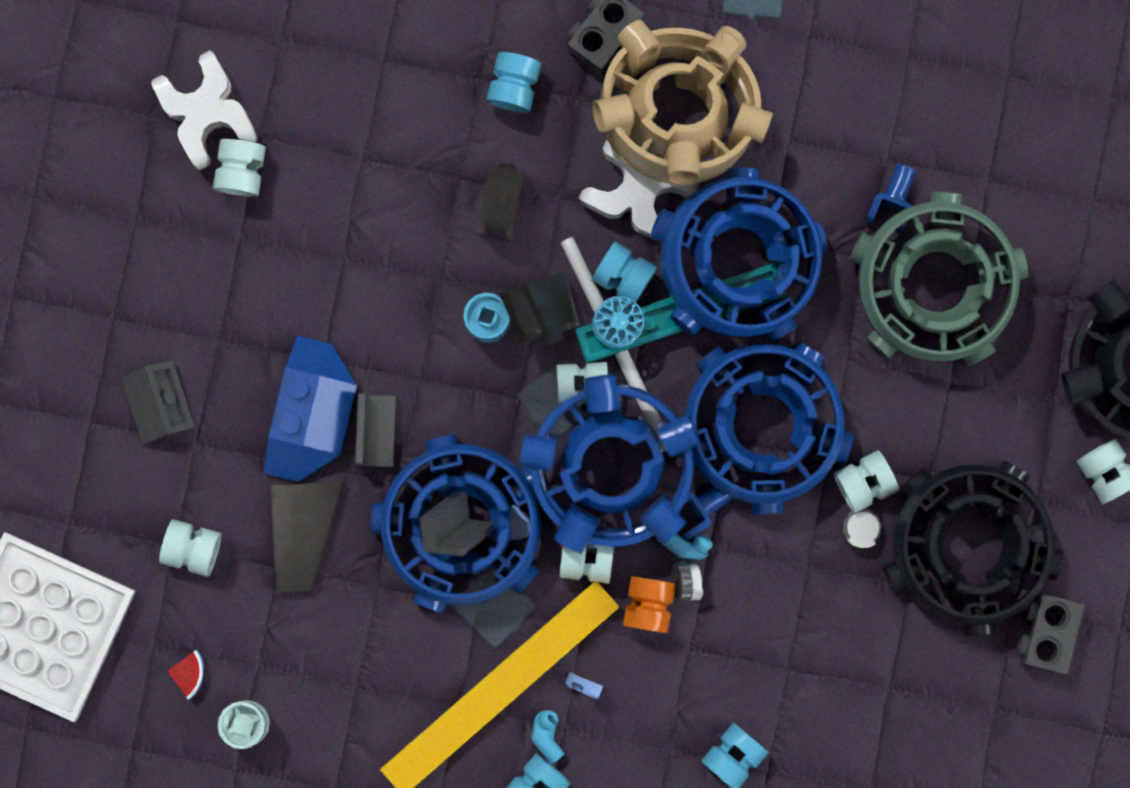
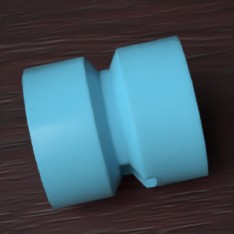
M498 52L493 72L498 79L490 82L486 102L502 109L530 113L535 95L530 85L538 81L542 63L524 55Z
M615 241L603 258L591 281L606 290L614 288L617 290V296H625L637 303L658 267L642 257L635 260L632 258L631 250Z
M478 294L469 300L464 309L463 318L467 331L479 342H497L507 334L510 328L511 317L508 305L496 294Z
M733 722L720 737L722 741L721 746H713L701 762L731 788H740L749 777V767L757 768L769 752ZM734 746L746 754L740 763L729 754V751Z
M536 753L523 767L524 776H516L506 788H536L534 784L538 783L539 780L544 783L542 788H568L571 783L548 761Z

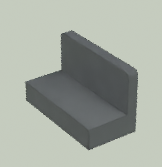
M173 360L145 366L122 378L143 444L195 428Z
M358 393L355 461L357 466L394 468L396 396Z
M453 492L420 518L423 550L429 553L462 556L494 531V522L470 520L467 493Z

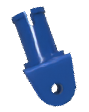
M896 164L886 193H879L875 196L865 221L873 223L880 204L898 211L912 207L906 198L917 171L908 166ZM908 220L896 228L895 233L902 235Z
M714 486L700 496L688 493L685 503L689 504L701 523L683 534L686 541L711 525L710 514L734 498L724 494Z

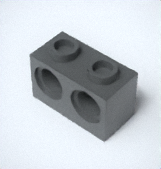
M593 0L587 9L591 14L583 24L577 21L566 36L570 40L567 44V51L601 76L611 64L616 54L623 48L617 41L619 33L632 22L644 19V13L627 0ZM609 9H618L622 12L623 19L619 23L611 24L604 19L603 15ZM590 36L597 37L601 40L602 47L595 52L587 51L582 45L584 39Z
M1038 594L1036 599L1027 607L1025 618L1030 621L1027 635L1022 634L1018 643L1017 655H1021L1020 663L1068 675L1085 605L1046 594ZM1052 605L1058 607L1061 612V619L1054 626L1049 625L1045 620V611ZM1043 640H1047L1053 648L1051 657L1045 661L1040 660L1036 654L1037 645Z

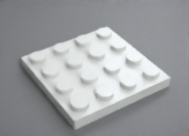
M4 532L0 540V689L72 722H77L136 590Z

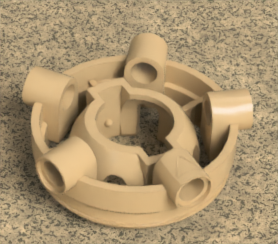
M636 20L619 33L617 41L623 48L616 54L608 67L601 90V97L599 100H594L592 108L597 129L605 133L612 149L628 166L638 173L659 182L691 185L708 181L724 173L743 155L751 140L759 143L763 142L773 113L761 109V95L758 83L749 65L740 56L746 48V41L736 29L722 26L715 36L687 28H664L651 31L643 20ZM657 59H680L691 62L690 64L674 62L661 64L647 71L640 79H633V77L656 65ZM675 74V87L690 90L704 100L710 112L703 120L694 124L681 125L675 123L667 132L652 122L658 111L653 102V91L659 89L662 78ZM723 83L730 88L740 107L726 146L721 142L728 123L727 100L724 91L720 87ZM614 87L629 93V95L621 94L611 97ZM710 153H712L715 157V159L700 162V160L706 158Z

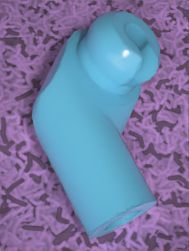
M545 710L539 712L534 718L531 740L552 765L565 753L553 740L556 725L559 721L558 716L552 710Z

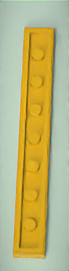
M593 582L380 769L381 772L395 788H414L614 613L619 606L598 582Z

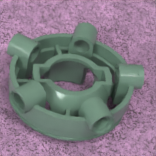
M932 191L930 192L929 203L912 206L899 212L887 220L873 236L861 232L853 248L849 261L860 265L858 274L859 298L865 316L873 328L866 339L889 359L898 350L910 357L928 361H950L963 358L967 366L970 367L996 352L991 342L1003 331L1012 317L1018 300L1020 280L1028 279V266L1024 251L1021 247L1013 249L1001 229L984 214L961 205L962 194ZM928 213L927 224L948 227L963 226L964 217H967L985 228L997 241L1002 251L989 254L988 257L979 243L970 244L961 238L963 233L956 230L933 229L924 232L918 215ZM911 219L913 229L917 235L903 245L900 254L892 262L889 276H886L887 290L874 293L873 271L878 274L883 272L895 245L894 242L887 240V238L901 224ZM930 252H943L952 255L960 261L962 266L976 263L979 273L980 284L967 286L963 299L952 309L944 312L928 311L920 307L913 298L905 300L903 296L905 288L901 286V279L908 277L909 271L917 259ZM994 283L995 285L1009 283L1004 309L993 327L989 330L985 323L976 324L952 338L957 349L947 350L946 333L967 328L980 318V314L977 313L979 308L985 301H991L993 297ZM888 295L892 307L896 308L904 319L915 323L923 331L938 333L939 351L924 349L909 343L915 334L891 313L883 318L875 298H883Z

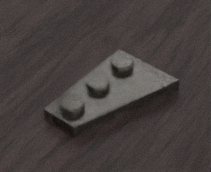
M344 482L271 485L276 593L313 591Z

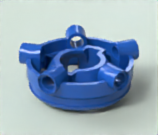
M730 167L727 178L699 188L682 201L674 213L662 209L654 222L650 238L662 243L660 255L662 275L666 288L677 306L671 313L670 318L679 328L691 336H695L700 328H703L709 332L727 337H750L765 334L768 340L773 342L797 327L793 318L808 303L817 287L822 269V257L827 251V240L823 227L820 223L814 222L807 208L792 193L775 183L759 179L760 170ZM726 189V201L739 203L733 205L727 211L716 212L708 221L699 224V226L700 217L693 215L695 210L707 198ZM767 193L775 197L768 207L757 204V202L766 200ZM782 203L793 213L800 226L791 228L790 224L777 213ZM732 228H743L756 234L765 246L767 259L779 264L773 281L760 278L754 284L744 288L726 285L720 278L716 277L710 261H712L710 245L713 242V236L718 237L722 232ZM786 229H788V230L786 231V240H785L784 235H783V231L786 230ZM689 248L688 255L695 257V267L704 287L716 299L729 305L726 320L718 317L723 309L700 289L690 290L683 273L681 250ZM808 258L806 278L796 274L799 260ZM791 283L803 286L795 302H793L790 296L773 301L757 311L754 316L759 324L744 325L736 323L739 308H754L760 306L763 300L777 299L787 290Z
M798 342L795 349L774 344H756L741 347L729 353H726L719 345L696 364L702 375L689 395L685 415H689L697 430L696 416L698 404L707 384L710 383L715 390L725 382L730 384V387L720 396L716 404V423L713 426L717 444L728 459V462L722 466L719 472L711 466L709 462L716 460L717 456L707 429L704 428L697 431L701 444L692 448L693 468L697 467L702 476L724 494L734 499L751 503V515L783 513L784 501L796 498L816 486L830 471L835 462L846 464L850 453L854 433L844 431V411L840 396L832 380L821 368L826 359L814 349L801 342ZM761 354L788 358L781 368L785 373H780L779 376L763 375V370L747 374L736 381L733 378L742 369V366L737 361L738 359ZM816 377L824 389L810 395L803 385L809 386ZM746 386L754 396L770 395L776 397L789 408L793 418V432L789 441L797 451L795 453L789 452L788 460H779L773 453L768 455L752 453L745 449L737 440L733 425L737 407L733 403V395L736 392L742 394L743 387ZM827 393L832 405L834 425L824 423L820 429L814 456L824 458V461L810 475L800 461L808 454L816 440V437L812 436L814 421L818 420L814 400ZM682 453L678 455L683 465ZM732 464L749 473L763 472L768 475L782 473L795 466L805 481L785 490V480L751 481L750 490L732 484L723 478L722 475L730 469Z
M615 374L585 378V389L575 392L560 402L547 416L537 436L525 434L519 466L531 468L532 482L537 498L547 515L560 527L554 539L564 547L582 554L588 543L611 547L626 546L641 542L654 535L664 544L686 523L678 513L685 503L692 482V448L701 444L697 430L688 414L678 418L666 403L653 394L630 385L617 384ZM621 395L646 402L666 418L658 422L660 437L643 417L639 416L638 420H631L622 416V409H619L622 404ZM583 400L587 401L588 412L591 413L586 417L576 405ZM570 409L578 423L569 432L566 450L562 451L560 475L563 482H558L550 487L545 471L552 472L560 435L550 433L558 419ZM613 436L623 438L632 445L646 440L647 446L652 450L653 457L642 464L641 478L632 490L620 496H605L584 484H580V477L575 475L574 472L581 469L582 457L586 449L593 442L600 438ZM662 444H664L670 457L682 453V475L674 495L670 498L665 492L661 494L641 513V523L634 525L630 510L643 505L655 494L659 486V478L665 470V454ZM566 489L574 503L580 501L587 507L608 514L623 513L627 527L598 526L599 517L571 503L567 510L554 494Z
M456 434L426 441L427 452L415 458L398 474L388 490L384 503H373L371 534L382 535L385 552L394 570L411 588L417 591L413 602L442 614L447 603L456 605L479 603L494 598L509 588H512L520 595L540 571L531 563L536 554L541 534L540 509L532 482L531 468L524 467L519 470L508 459L492 450L475 445L459 444ZM461 455L476 456L493 462L485 477L471 472H465V475L448 476L446 473L430 481L424 488L420 487L419 483L410 478L414 472L429 463L432 473L464 466ZM498 466L510 474L501 480L516 505L520 508L527 504L530 514V534L524 554L521 555L515 549L507 559L502 555L508 547L512 536L509 520L511 509L504 494L490 481ZM405 482H408L413 489L419 492L408 514V519L412 521L413 536L410 537V542L418 556L405 566L398 556L392 536H404L406 504L395 503L402 486ZM436 490L445 497H448L453 492H464L469 496L477 498L487 507L491 521L494 522V531L490 535L499 542L495 548L490 547L488 549L490 554L488 557L484 558L476 551L462 556L424 552L420 518L428 512L424 504L427 500L431 501L432 494ZM423 560L425 564L443 574L456 576V574L473 573L474 575L489 569L497 560L503 563L494 573L501 580L499 583L485 590L469 594H452L451 591L454 583L424 571L420 580H418L409 570Z

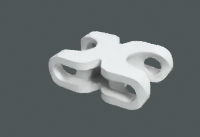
M210 50L199 57L204 79L201 87L195 92L188 94L177 92L164 75L152 79L151 83L162 108L168 116L175 121H183L178 128V138L191 162L199 171L210 164L211 159L205 142L208 134L215 128L227 127L233 129L240 140L257 141V134L241 104L235 100H226L231 93V83L218 59Z
M607 140L602 148L603 155L621 169L624 176L623 183L616 190L610 192L597 190L593 187L585 188L581 191L578 199L583 206L611 220L619 219L625 213L631 212V225L634 230L650 238L652 227L657 218L654 201L661 194L667 192L688 197L698 189L699 184L675 185L648 178L628 166L616 154Z

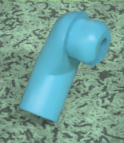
M676 533L670 540L662 544L678 558L697 560L706 558L709 555L708 551L713 546L712 541L703 534L697 535L692 542L685 541Z

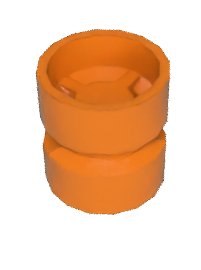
M631 576L628 596L632 599V604L627 605L625 608L623 626L668 633L671 613L667 610V606L673 603L676 583Z

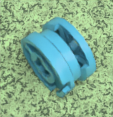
M614 296L606 299L597 308L592 319V329L595 337L603 345L611 349H622L630 346L641 335L644 328V315L640 306L634 300L625 296Z

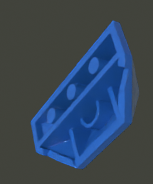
M297 336L285 367L269 432L264 474L300 482L341 455L357 385L332 344Z

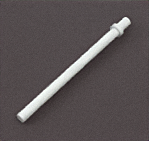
M570 237L562 241L561 245L595 314L597 308L604 300L596 283L591 281L592 275L574 238ZM628 350L614 354L628 384L647 391ZM635 398L646 421L655 429L660 437L658 422L662 420L657 410L646 402ZM662 444L664 452H666L667 450L664 444Z

